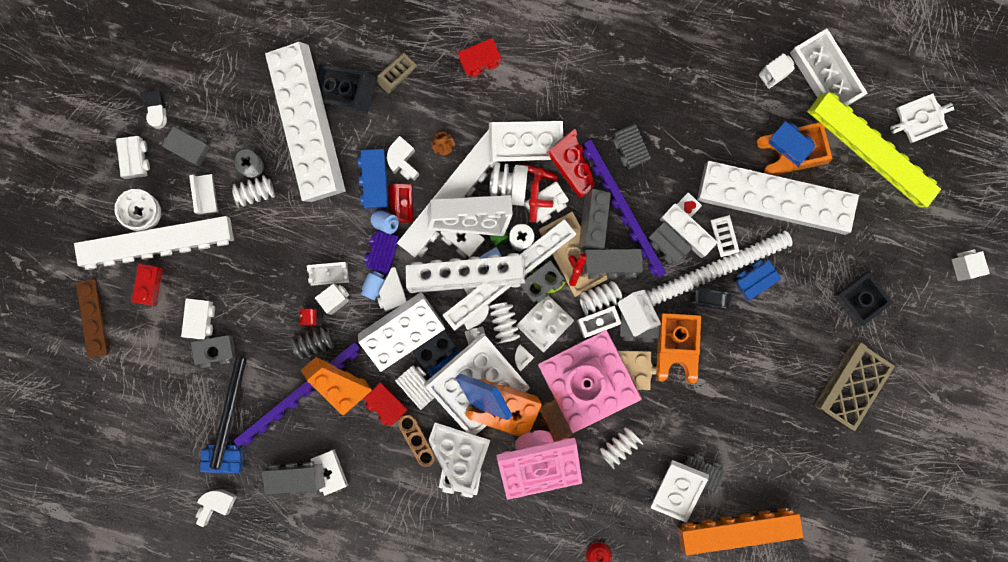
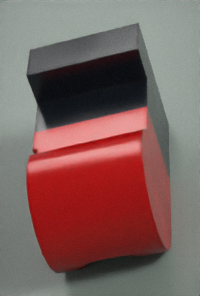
M300 309L299 325L303 327H322L323 310Z

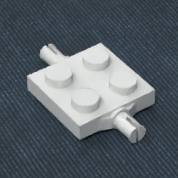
M934 94L896 108L900 117V123L891 126L890 129L893 130L891 132L895 134L904 130L911 144L948 129L944 120V114L953 111L954 106L952 103L941 107L937 103Z

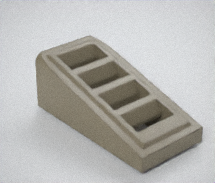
M403 53L377 76V83L389 94L417 65ZM403 61L409 68L406 69L400 62ZM397 66L403 72V74H401L395 67ZM390 72H392V73L397 77V79H395V78L390 74Z

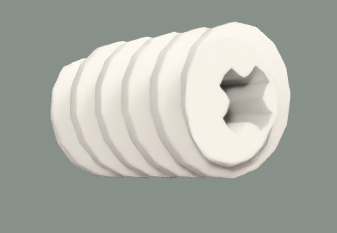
M264 175L262 176V182L256 177L255 184H252L250 180H247V186L240 182V188L233 184L232 192L238 208L239 202L242 206H246L247 201L249 204H253L254 198L257 202H260L261 196L265 200H268L269 194L272 198L275 197L273 184L270 178L267 180Z
M518 224L512 228L509 242L513 249L525 251L533 244L534 233L528 225ZM519 235L526 236L524 242L518 240Z
M613 281L609 282V286L603 284L601 288L595 287L594 291L590 289L587 293L582 292L580 295V303L586 316H589L588 310H591L594 314L596 313L595 307L602 311L603 304L610 308V302L615 306L617 305V299L620 301L623 299L620 289Z
M505 302L489 306V308L495 309V311L490 313L491 316L497 317L492 320V323L498 324L494 331L500 332L495 336L497 339H501L497 344L518 339L520 335L514 334L518 327L512 326L517 321L510 318L515 315V312H509L513 305Z
M626 427L623 428L625 435L620 432L618 433L619 440L614 437L612 438L613 445L608 442L606 443L608 450L600 448L603 458L613 469H615L613 462L620 465L619 457L624 460L626 459L625 452L630 455L632 454L631 447L636 450L638 449L637 442L643 445L634 432Z

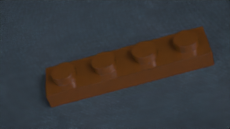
M97 280L77 282L76 287L87 357L95 358L109 355Z

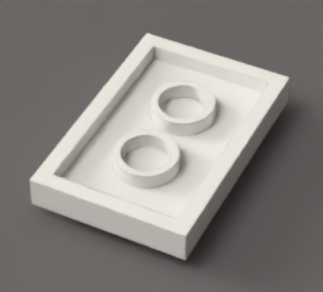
M672 460L651 503V509L687 523L708 481L709 475Z

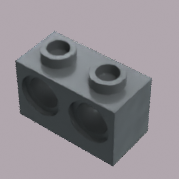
M549 261L525 279V283L520 284V286L533 303L536 300L540 303L548 297L546 293L549 290L553 289L556 291L563 285L561 281L564 278L552 262ZM552 271L556 274V280L553 283L545 280L547 272ZM533 283L541 286L539 294L534 295L530 292V286Z

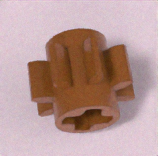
M446 132L436 133L433 136L434 140L430 142L434 153L439 152L440 155H448L452 152V147L455 146L452 135H447Z

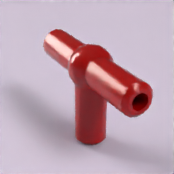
M526 163L522 164L523 166H528V173L535 175L532 182L534 184L540 185L542 177L555 182L558 179V174L546 171L542 167H535Z
M534 183L531 184L529 222H537L538 207L552 208L554 204L553 200L538 199L539 184Z
M584 253L580 254L578 261L574 255L568 258L573 268L569 281L570 286H576L579 276L583 273V266L587 259V255Z

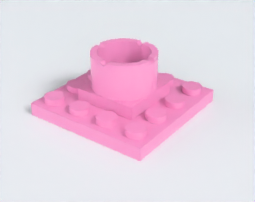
M607 330L538 364L572 433L642 400ZM585 380H589L591 386H587Z
M547 431L528 432L516 440V451H505L502 454L496 455L507 500L582 483L575 438H564L554 442L551 433Z

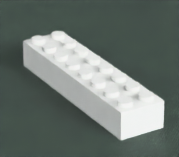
M297 42L265 53L302 201L313 202L345 192L309 45Z
M708 161L704 166L697 201L846 235L851 233L859 195Z

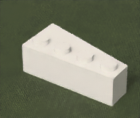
M511 195L430 200L427 210L428 230L504 236L513 215Z

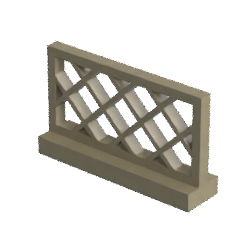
M853 341L814 406L851 430L856 431L895 366L868 349L863 343ZM866 352L870 355L871 363L863 365L861 358ZM884 364L887 368L883 374L878 375L876 365ZM872 366L874 376L865 378L863 368ZM859 369L861 379L852 381V372ZM875 379L876 386L874 390L868 391L866 381ZM862 382L864 392L855 394L853 384ZM844 386L850 387L851 396L842 397L841 390ZM865 395L866 403L864 406L858 407L856 397ZM852 399L854 409L845 411L843 401ZM839 402L841 412L833 413L830 411L833 403ZM855 412L856 419L853 424L847 422L846 414Z

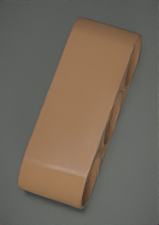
M404 415L400 418L398 425L414 456L421 466L428 467L432 465L435 461V454L414 416ZM405 418H410L413 421L412 428L406 429L403 426ZM414 435H419L422 438L421 445L416 446L412 443ZM424 452H428L432 456V460L428 463L423 462L421 459V455Z

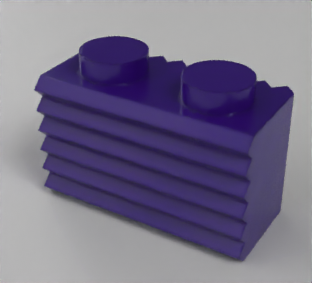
M376 230V234L371 235L369 245H372L371 251L365 255L364 263L367 264L366 268L389 274L397 250V242L400 238Z

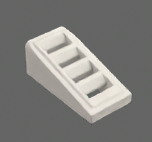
M730 215L711 220L720 256L724 257L739 253ZM728 224L727 227L717 229L718 225ZM728 230L730 231V234H726L723 236H719L718 234L720 232ZM732 238V241L721 244L720 240ZM734 245L733 249L723 251L722 247Z

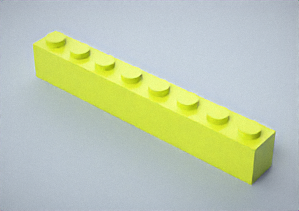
M832 92L821 93L807 112L918 207H928L941 190L936 185L937 182L931 177L925 176L919 166L910 163L909 158L905 154L896 151V147L891 142L882 139V135L877 130L867 126L866 120L853 114L852 108L838 101L837 95Z

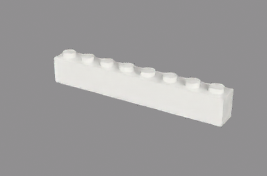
M489 129L433 199L466 198V196L469 198L476 190L474 186L478 181L482 183L488 175L486 173L490 167L494 168L495 163L499 162H490ZM429 204L397 242L399 246L416 259L418 256L422 257L428 250L426 246L429 242H434L440 235L438 231L428 230L427 210Z
M224 216L74 243L78 266L85 267V270L97 268L96 265L104 264V266L116 265V261L130 263L134 262V258L139 257L142 260L152 259L153 255L156 254L169 256L172 255V251L179 250L180 253L190 252L191 248L198 247L199 250L208 249L212 244L225 246L229 245V241H234L231 220L229 217Z

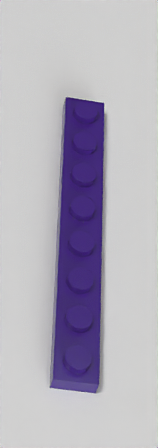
M592 140L585 142L583 154L587 160L591 159L593 163L591 167L596 176L600 175L604 191L611 193L612 199L610 201L615 210L619 209L621 213L619 217L623 225H628L631 231L629 235L634 243H638L642 252V258L647 259L650 264L648 266L652 276L656 275L657 278L661 277L666 272Z
M354 342L329 364L336 366L340 370L345 367L344 362L348 359L352 361L360 355L358 351L361 347ZM306 381L234 440L238 447L243 444L245 447L255 440L253 436L258 432L261 435L269 429V423L273 420L275 422L280 420L285 415L283 413L285 410L295 408L300 403L298 400L301 397H308L315 391L314 387Z

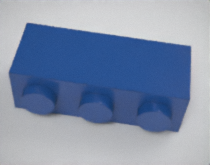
M384 149L361 150V156H358V167H362V175H359V185L363 186V194H360V203L364 205L366 210L389 208Z

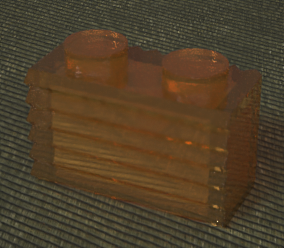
M552 400L542 405L540 412L555 442L572 436L573 432L569 428L567 421H565L566 418H564L562 411H560L559 404H556V400Z

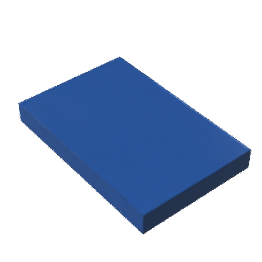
M460 373L455 377L472 407L505 420H509L512 417V413L497 386Z

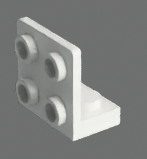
M548 295L516 326L544 353L574 320Z

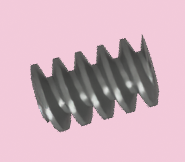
M247 149L236 153L234 164L238 172L251 179L262 174L264 164L258 155Z
M320 327L319 334L313 330L312 336L305 332L304 339L299 334L298 341L291 337V345L296 358L298 355L300 359H304L305 353L310 357L312 356V350L315 354H319V348L323 352L326 351L327 346L330 349L334 348L333 339L328 327L327 331Z

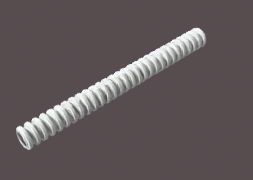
M783 231L782 234L778 233L777 236H771V239L766 238V241L762 240L760 244L757 242L755 246L750 245V248H744V251L741 249L739 253L728 255V258L718 259L717 262H712V265L707 264L706 267L702 266L700 270L691 271L689 275L684 274V277L675 278L673 282L668 281V284L664 283L662 287L659 285L657 289L652 288V291L648 290L646 294L652 306H656L655 304H660L662 300L665 302L667 298L672 299V296L676 297L678 293L681 295L683 291L688 292V289L692 290L694 286L704 285L705 282H710V279L720 278L722 274L731 273L733 269L736 271L738 267L747 266L749 262L752 264L754 260L758 261L759 258H765V255L770 256V253L774 254L776 251H781V248L786 249L787 246H792L791 236L787 231Z

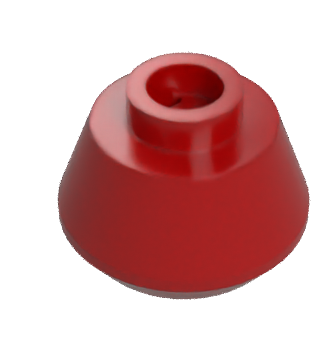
M597 542L588 547L585 557L587 562H611L612 553L606 544Z

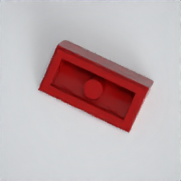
M389 185V213L395 215L399 223L413 222L412 185Z

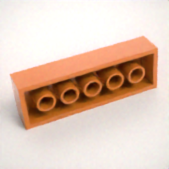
M789 508L777 509L778 512L770 513V510L758 512L759 515L755 516L751 515V513L740 514L739 518L725 516L721 517L720 521L705 519L701 520V524H694L693 522L682 523L681 527H677L680 548L687 556L803 538L800 514L789 510Z

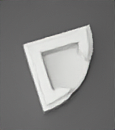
M519 345L515 352V363L521 371L534 357L524 347Z

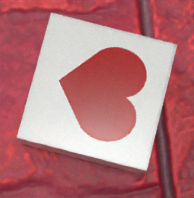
M689 193L677 204L690 217L702 206Z

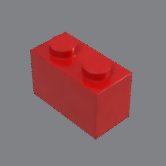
M493 38L457 53L466 77H477L482 74L481 71L496 69L501 63V56Z
M138 264L131 302L152 306L157 305L163 273L162 268Z
M382 382L364 398L366 401L365 406L371 412L375 410L380 415L378 419L385 426L388 424L390 427L393 426L409 410Z

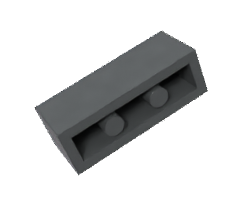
M592 189L585 194L579 250H602L605 247L611 193Z
M641 249L585 250L582 252L587 255L582 276H588V279H599L600 276H607V279H616L618 276L632 279L637 278V275L643 272Z
M314 461L304 462L303 465H298L296 462L288 463L284 467H281L280 464L269 465V469L262 471L265 494L311 492L326 487L323 465L315 464Z

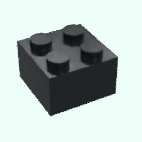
M870 272L863 273L833 296L857 327L864 326L893 303Z

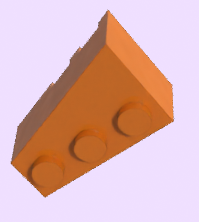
M316 357L301 370L306 380L342 415H345L372 391L365 379L355 377L351 373L344 372L336 366Z

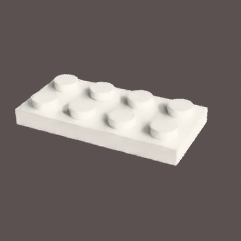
M563 121L490 122V162L551 160L546 152L563 138Z

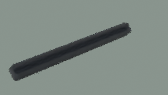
M241 356L235 358L211 457L210 468L214 470L221 469L247 360Z

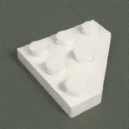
M435 423L429 438V444L453 490L472 495L490 440Z

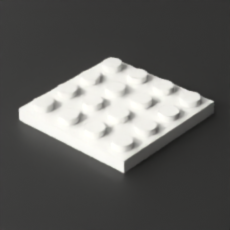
M483 333L424 383L426 389L466 433L473 435L479 433L487 425L472 421L465 416L464 412L471 404L455 379L459 373L478 380L485 379L499 385L503 384L523 392L530 389Z

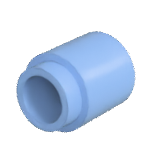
M377 211L371 217L372 225L380 231L392 234L398 228L399 220L395 215L385 211Z
M373 271L372 274L368 273L361 288V295L375 301L376 297H379V291L385 282L383 279L384 275Z

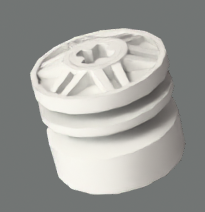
M495 163L491 173L490 195H511L512 205L524 206L528 166L515 165L513 173H509L508 164H505L504 172H500V163Z
M130 189L118 197L115 203V215L123 226L135 232L151 230L159 223L161 207L159 202L148 192L141 189ZM138 208H141L143 210L142 216L137 214Z

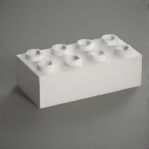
M828 29L798 45L790 52L817 98L821 93L832 92L838 96V101L843 105L849 106L868 94Z
M420 292L358 334V342L381 372L443 331L445 327L439 315L423 293Z

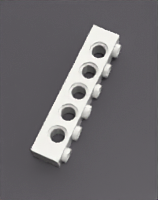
M516 253L508 254L506 257L490 255L484 259H480V257H470L469 260L455 258L450 259L449 262L433 260L427 264L413 262L411 265H406V288L410 293L525 283L524 259L522 255ZM502 266L509 267L506 272H499ZM482 268H489L486 274H480ZM464 269H469L470 272L468 275H461V272ZM445 271H450L448 277H442ZM425 273H431L428 279H423Z

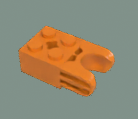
M820 122L798 127V132L803 136H809L814 141L813 144L816 145L811 154L799 167L777 151L779 160L768 165L764 173L776 176L830 163L832 155L825 127ZM774 134L760 137L757 140L758 147L760 149L772 148L776 150L769 144Z
M662 313L660 315L661 325L657 343L656 379L660 382L665 381L668 378L670 366L677 363L684 368L686 381L695 384L698 379L701 316ZM679 331V334H681L683 337L678 339L675 333Z
M479 379L497 386L512 413V417L509 420H505L472 406L466 408L465 416L472 421L519 437L530 432L542 405L539 398L503 384L499 385L485 379Z

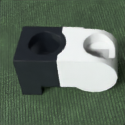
M159 90L140 93L141 101L147 104L148 107L147 122L156 129L163 128L167 123L164 94Z

